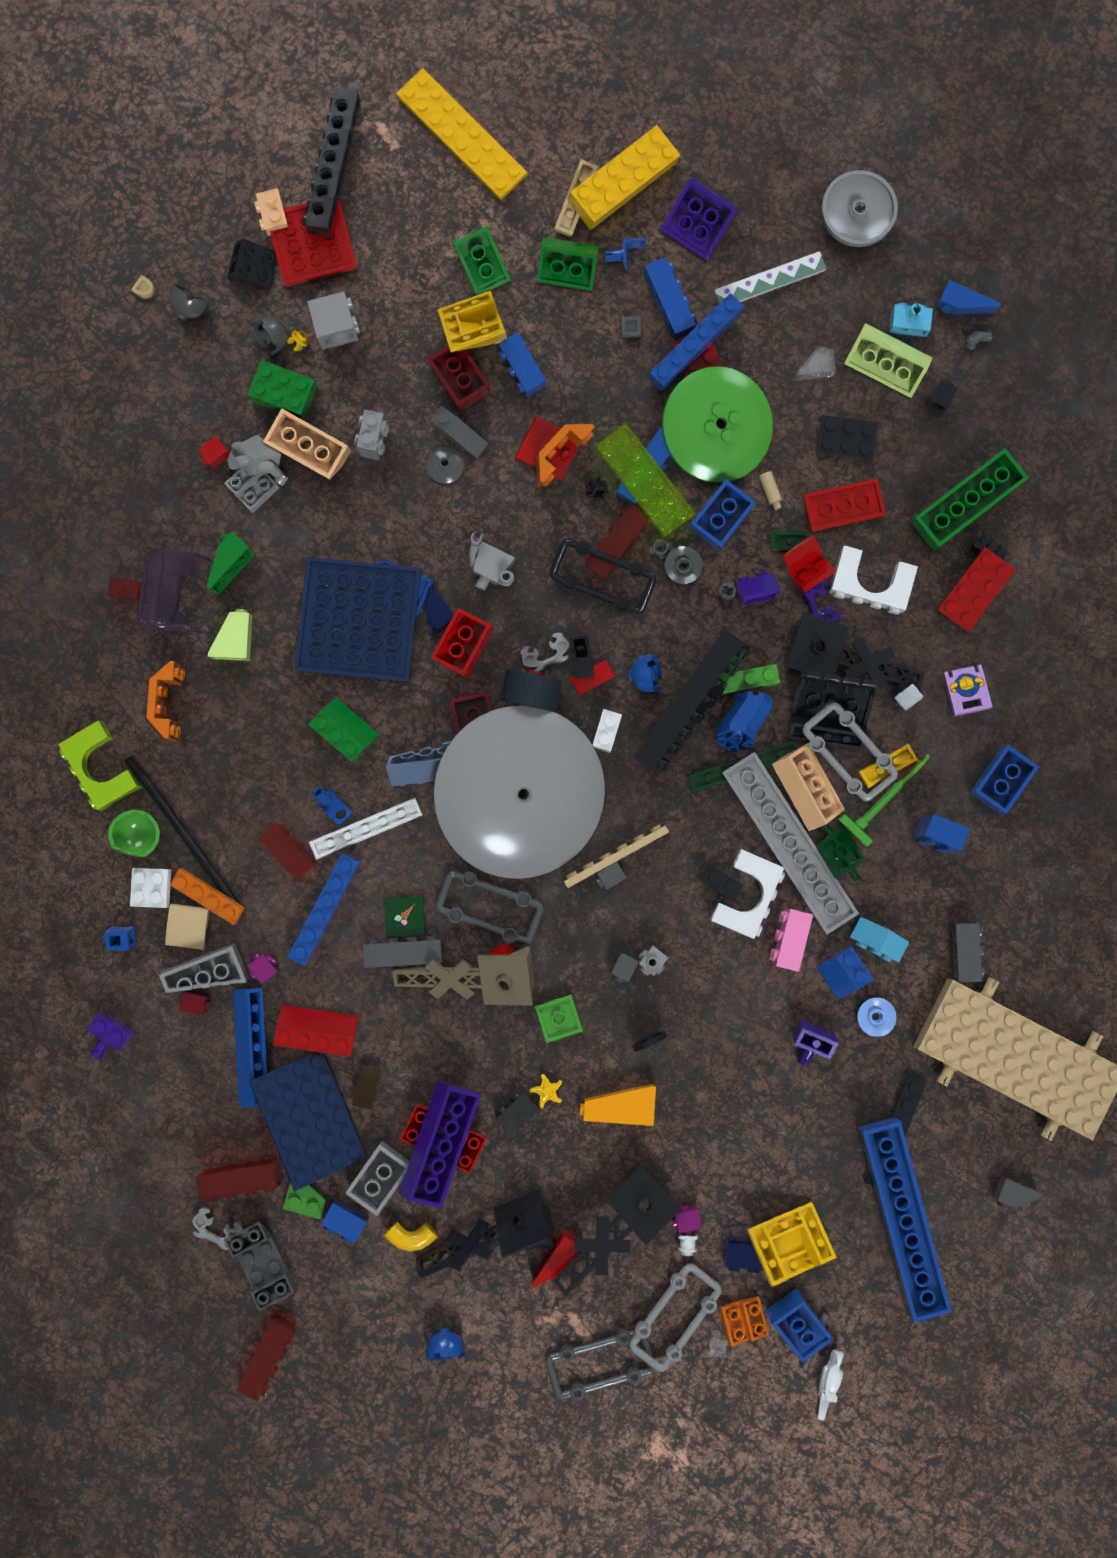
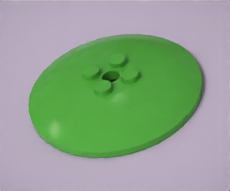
M708 367L691 373L673 389L664 407L662 431L670 455L685 472L702 481L723 483L725 480L733 481L745 476L762 461L771 442L773 419L767 398L752 379L731 368ZM717 419H722L725 422L723 429L717 427Z

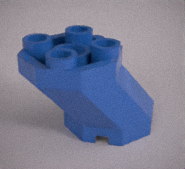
M752 691L735 695L733 705L717 728L715 742L727 748L730 752L753 747L756 734L771 713L773 699L765 693L758 692V696L753 695Z

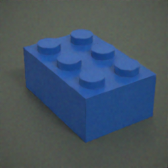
M725 480L691 523L689 529L717 551H720L754 508L756 502L728 480Z
M1001 746L969 793L998 814H1007L1039 769V766L1011 746Z
M936 814L920 816L912 837L917 839L916 842L921 845L935 846L934 850L940 853H954L955 851H962L970 829Z

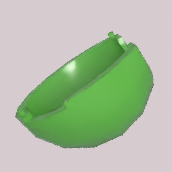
M133 809L123 812L114 818L108 832L109 842L113 849L140 858L147 856L155 849L160 835L158 824L150 814L142 810Z

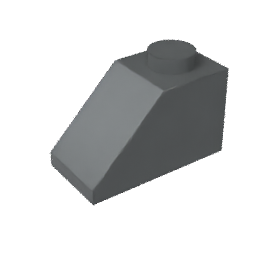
M1003 1176L1000 1177L993 1198L998 1201L997 1205L1009 1209V1206L1019 1208L1042 1197V1193Z

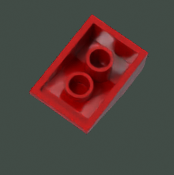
M566 1228L562 1230L555 1241L556 1248L548 1251L531 1277V1286L533 1288L555 1277L581 1252L574 1251V1240L579 1237Z

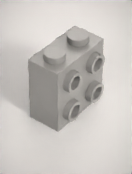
M364 410V414L360 415L358 426L361 428L359 434L355 436L354 445H357L356 447L361 457L379 460L380 455H384L385 444H383L384 437L388 436L389 426L383 413Z

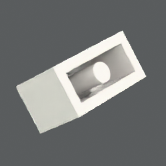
M603 709L592 745L595 749L608 753L611 752L622 714Z

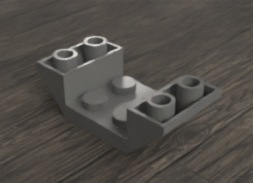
M260 1221L224 1239L232 1258L237 1256L253 1288L250 1294L259 1311L295 1293L290 1270L272 1234Z

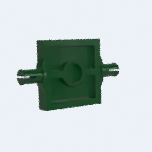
M828 823L821 826L826 836L815 846L834 878L844 873H849L853 882L861 879L855 868L865 858L847 828L844 826L837 831H832Z

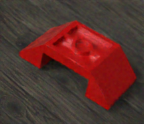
M416 1104L400 1140L415 1147L428 1106ZM471 1126L456 1166L469 1174L487 1140L486 1136Z

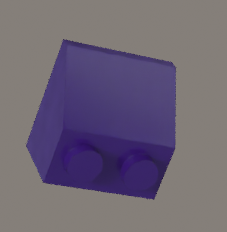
M767 571L758 573L756 577L750 579L749 576L741 577L734 584L739 607L775 599L781 593V588L774 574H768Z

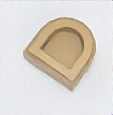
M141 275L131 291L140 298L148 299L153 296L155 287L149 279Z

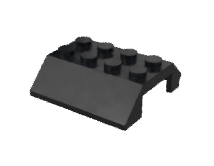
M810 671L802 672L798 678L791 708L788 739L809 742L803 734V726L832 702L838 703L844 710L851 711L855 716V723L868 735L867 723L873 700L877 701L879 684L876 681L870 680L859 681V679L850 677L840 678L837 675H821V673ZM832 710L810 729L814 735L821 736L824 739L825 745L864 750L865 745L849 726H843L839 722V715L835 710Z

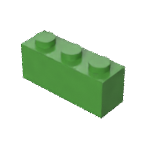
M773 664L738 671L735 676L728 679L726 682L728 685L721 693V696L777 686L780 683L777 665Z

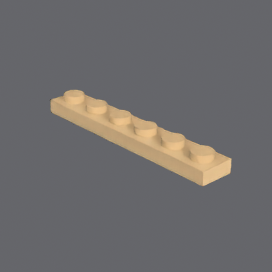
M660 824L650 829L651 834L645 837L643 834L633 839L634 843L629 846L625 843L617 847L618 852L613 855L609 852L599 857L601 861L596 864L593 862L583 866L584 871L578 874L576 871L566 876L567 880L564 881L567 888L669 833L666 825L663 827Z

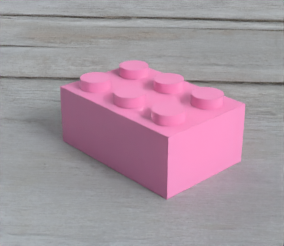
M788 908L781 911L779 916L780 930H776L774 936L776 946L775 949H771L769 960H772V965L799 972L813 918L812 914Z

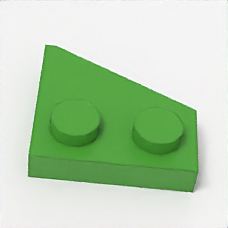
M290 1183L283 1209L321 1219L326 1198L317 1192L311 1184L294 1191Z

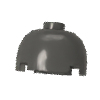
M174 284L170 290L169 304L176 311L175 315L183 320H186V318L194 319L202 315L207 307L208 300L196 292L188 291L189 289Z
M268 315L261 316L251 322L250 325H254L252 335L256 343L263 351L266 348L270 352L268 355L278 353L287 342V327L283 321Z

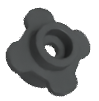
M656 537L653 546L649 548L650 554L657 555L659 559H665L667 551L671 549V544L660 537Z

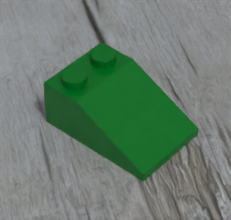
M481 226L451 241L476 296L511 281L488 226Z
M233 532L227 533L221 538L206 586L216 596L256 555Z

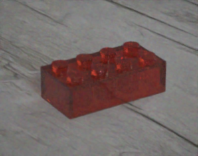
M280 1157L204 1169L196 1176L199 1200L205 1199V1202L216 1201L217 1197L225 1196V1199L235 1198L240 1193H244L245 1196L254 1195L259 1190H264L265 1193L272 1192L284 1181Z

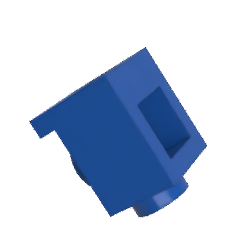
M111 926L104 933L106 950L129 951L136 945L135 926Z

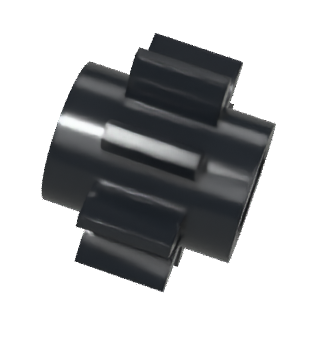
M600 476L598 478H590L588 484H585L587 490L585 493L588 498L592 497L593 501L603 500L606 494L609 493L607 489L608 484L606 480L602 481Z

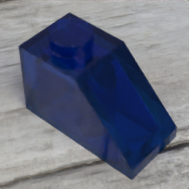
M430 587L428 588L426 617L428 621L426 623L433 631L437 629L440 633L449 625L454 613L436 591Z

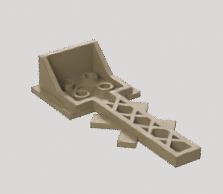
M525 947L510 955H478L479 968H472L463 959L455 967H443L434 959L427 963L425 967L394 966L392 970L394 986L432 987L429 993L437 999L448 989L452 988L467 1000L475 993V990L472 988H482L484 1005L532 1006V992L535 984L530 947ZM399 974H404L408 979H399ZM418 975H424L427 979H421ZM475 976H480V980H477Z

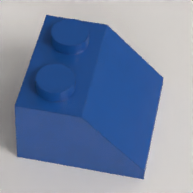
M851 946L845 947L816 967L837 999L859 990L874 980Z

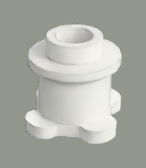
M678 1233L680 1246L677 1250L681 1252V1255L692 1256L693 1252H697L695 1248V1240L698 1239L697 1234L683 1235V1233Z

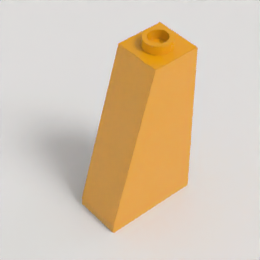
M649 1084L585 1098L584 1104H580V1115L583 1116V1121L654 1126L656 1085Z

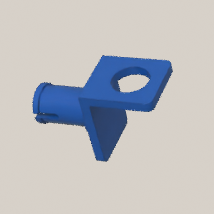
M645 238L623 239L622 249L605 250L606 263L622 261L625 270H629L628 249L647 247Z
M318 787L314 790L313 796L318 799V805L338 825H341L353 813L331 789L325 791L322 787ZM345 810L342 817H336L338 811Z

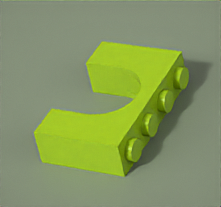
M96 721L58 745L61 748L59 750L64 760H68L71 765L69 767L71 773L80 780L79 786L84 793L87 792L90 797L88 801L92 808L103 811L142 788V786L130 770H126L113 779L101 783L90 776L87 768L90 754L96 748L113 739L104 722Z

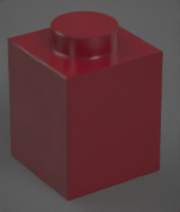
M189 990L183 991L178 1010L198 1016L205 1015V1012L208 1013L210 1009V996Z

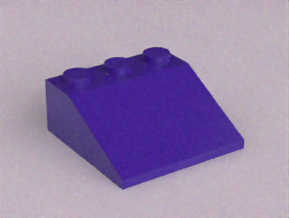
M689 178L660 230L705 260H708L730 228L740 208L695 178Z

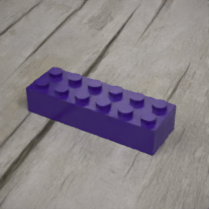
M440 1080L437 1081L398 1192L405 1199L442 1208L481 1097L479 1093L470 1088Z

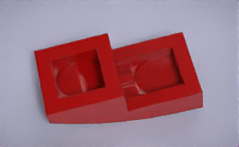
M607 660L593 666L594 676L575 679L574 676L570 678L579 695L616 677Z

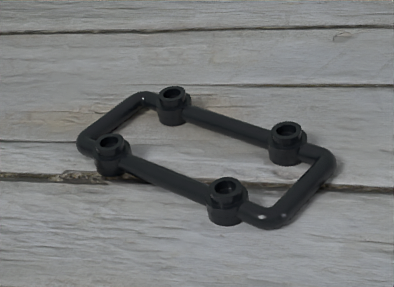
M564 539L560 543L550 569L551 579L562 584L565 591H573L575 589L614 605L615 609L620 613L629 611L634 614H641L644 612L657 580L656 575L644 569L642 563L636 561L631 564L594 549L587 540L577 542L572 539ZM567 546L574 548L580 556L589 554L624 568L634 578L641 576L648 578L649 581L639 606L630 604L629 599L626 597H619L617 599L580 584L572 575L566 577L558 575L557 572Z

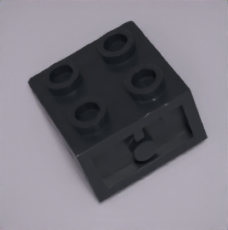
M242 238L234 245L227 279L235 282L241 278L269 288L277 258L276 252Z

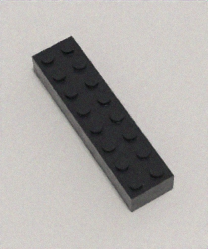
M724 629L634 758L652 771L660 773L666 771L671 765L670 760L673 756H677L683 747L681 745L685 739L688 740L694 733L693 728L696 724H700L703 721L706 710L715 704V698L718 693H722L726 689L728 679L735 676L738 672V666L741 661H745L748 658L751 647Z

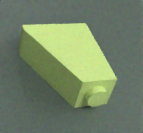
M236 609L235 612H229L208 652L209 658L250 661L252 615L247 613V610Z

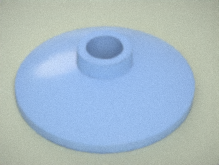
M871 998L860 1006L857 1019L859 1026L865 1033L880 1037L888 1034L894 1028L896 1012L892 1004L887 1000ZM874 1013H878L879 1015L877 1020H873L872 1015Z

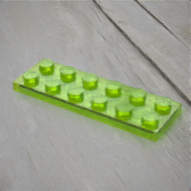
M626 423L595 445L596 450L664 538L695 515V512Z

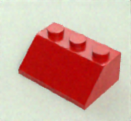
M457 608L431 659L450 671L468 679L494 631L493 626Z

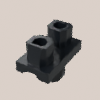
M983 535L972 544L971 548L980 553L984 547L988 549L993 540L989 536ZM998 545L993 553L1004 560L1008 550ZM976 553L973 558L976 559L979 554Z

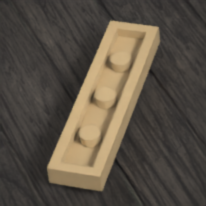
M582 159L580 160L554 231L570 238L572 237L579 215L567 201L568 196L573 189L597 171L598 166Z

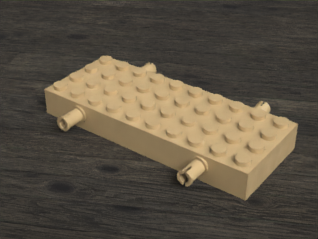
M988 977L982 992L977 993L952 979H947L913 1046L943 1062L944 1067L936 1081L948 1087L954 1072L960 1071L1046 1116L1048 1122L1040 1135L1048 1140H1053L1058 1127L1062 1125L1093 1140L1117 1093V1065L1097 1055L1096 1052L1104 1037L1092 1031L1086 1045L1081 1047L993 1001L992 996L1000 984L998 981Z

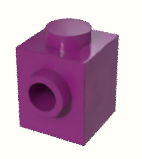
M260 953L256 954L250 959L251 963L248 965L250 975L253 979H258L261 984L267 982L280 972L275 965L277 964L275 958L267 953L262 955Z
M689 1205L679 1206L681 1211L672 1219L673 1228H677L678 1232L683 1233V1235L693 1234L694 1230L702 1229L698 1207H689Z

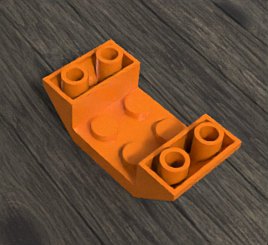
M593 424L564 425L539 452L536 458V478L539 489L543 485L547 487L555 477L553 473L556 468L549 463L557 452L555 449L557 447L561 449L568 439L577 447L581 443L585 445L594 435L592 430L595 426Z
M170 661L149 679L146 718L165 739L177 742V737L181 735L179 723L171 719H164L167 716L165 698H168L169 693L166 684L181 685L182 680L185 679V669L175 661Z

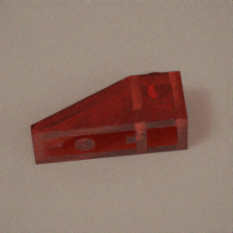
M110 576L107 596L116 600L170 607L172 588Z

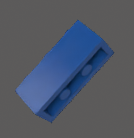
M519 333L498 343V355L502 361L505 360L508 367L506 368L511 377L516 378V386L520 393L524 392L527 398L546 387V380Z

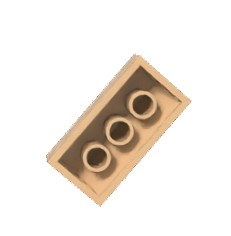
M284 409L280 410L263 441L265 444L329 480L342 468L351 452L348 445Z
M809 743L788 753L772 764L808 831L826 825L845 810Z

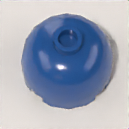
M656 654L640 656L634 661L632 669L629 670L630 681H633L637 689L642 692H658L661 688V684L657 685L658 679L662 678L660 661L658 658H654Z
M439 1329V1333L433 1335L426 1345V1360H449L454 1358V1356H457V1359L465 1357L464 1341L457 1333H451L450 1329Z

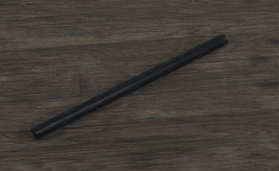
M134 755L126 758L124 761L129 769L134 773L139 783L141 782L143 788L148 792L147 794L151 796L150 798L159 807L174 831L176 830L177 835L183 840L185 846H187L195 860L198 861V864L207 873L206 875H208L218 891L237 902L238 900L233 896V892H230L229 886L226 887L225 880L222 881L221 877H219L220 874L218 875L217 871H215L216 869H213L212 863H209L208 857L205 858V853L201 852L200 848H198L199 846L195 844V840H192L194 838H191V834H188L190 832H187V828L184 829L183 825H181L182 823H180L181 820L178 821L177 815H174L173 809H170V805L164 802L166 799L160 796V792H157L159 790H156V786H153L155 784H152L153 782H151L150 778L148 779L149 776L143 773L144 771H142V767H139L141 765H138V761L135 762Z

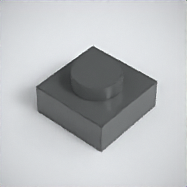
M640 316L621 317L622 338L641 337Z

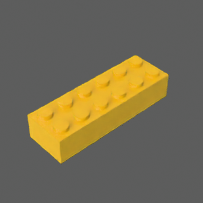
M656 125L573 189L567 201L588 228L592 230L677 163L680 154L658 125Z

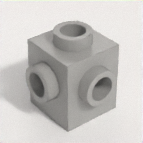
M652 945L648 951L644 949L638 956L640 959L638 964L641 965L639 969L647 976L649 974L654 976L656 973L660 975L666 967L664 963L668 957ZM650 959L655 960L653 965H649Z

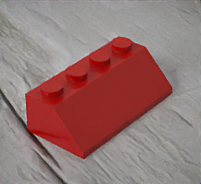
M282 1005L276 1025L273 1046L351 1057L354 1052L359 1016Z

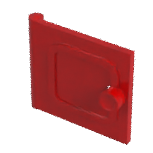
M535 416L515 455V459L522 460L536 468V458L539 452L561 428L543 420L539 416ZM569 439L561 449L559 447L555 449L557 452L549 461L556 468L553 473L555 478L561 481L578 449Z

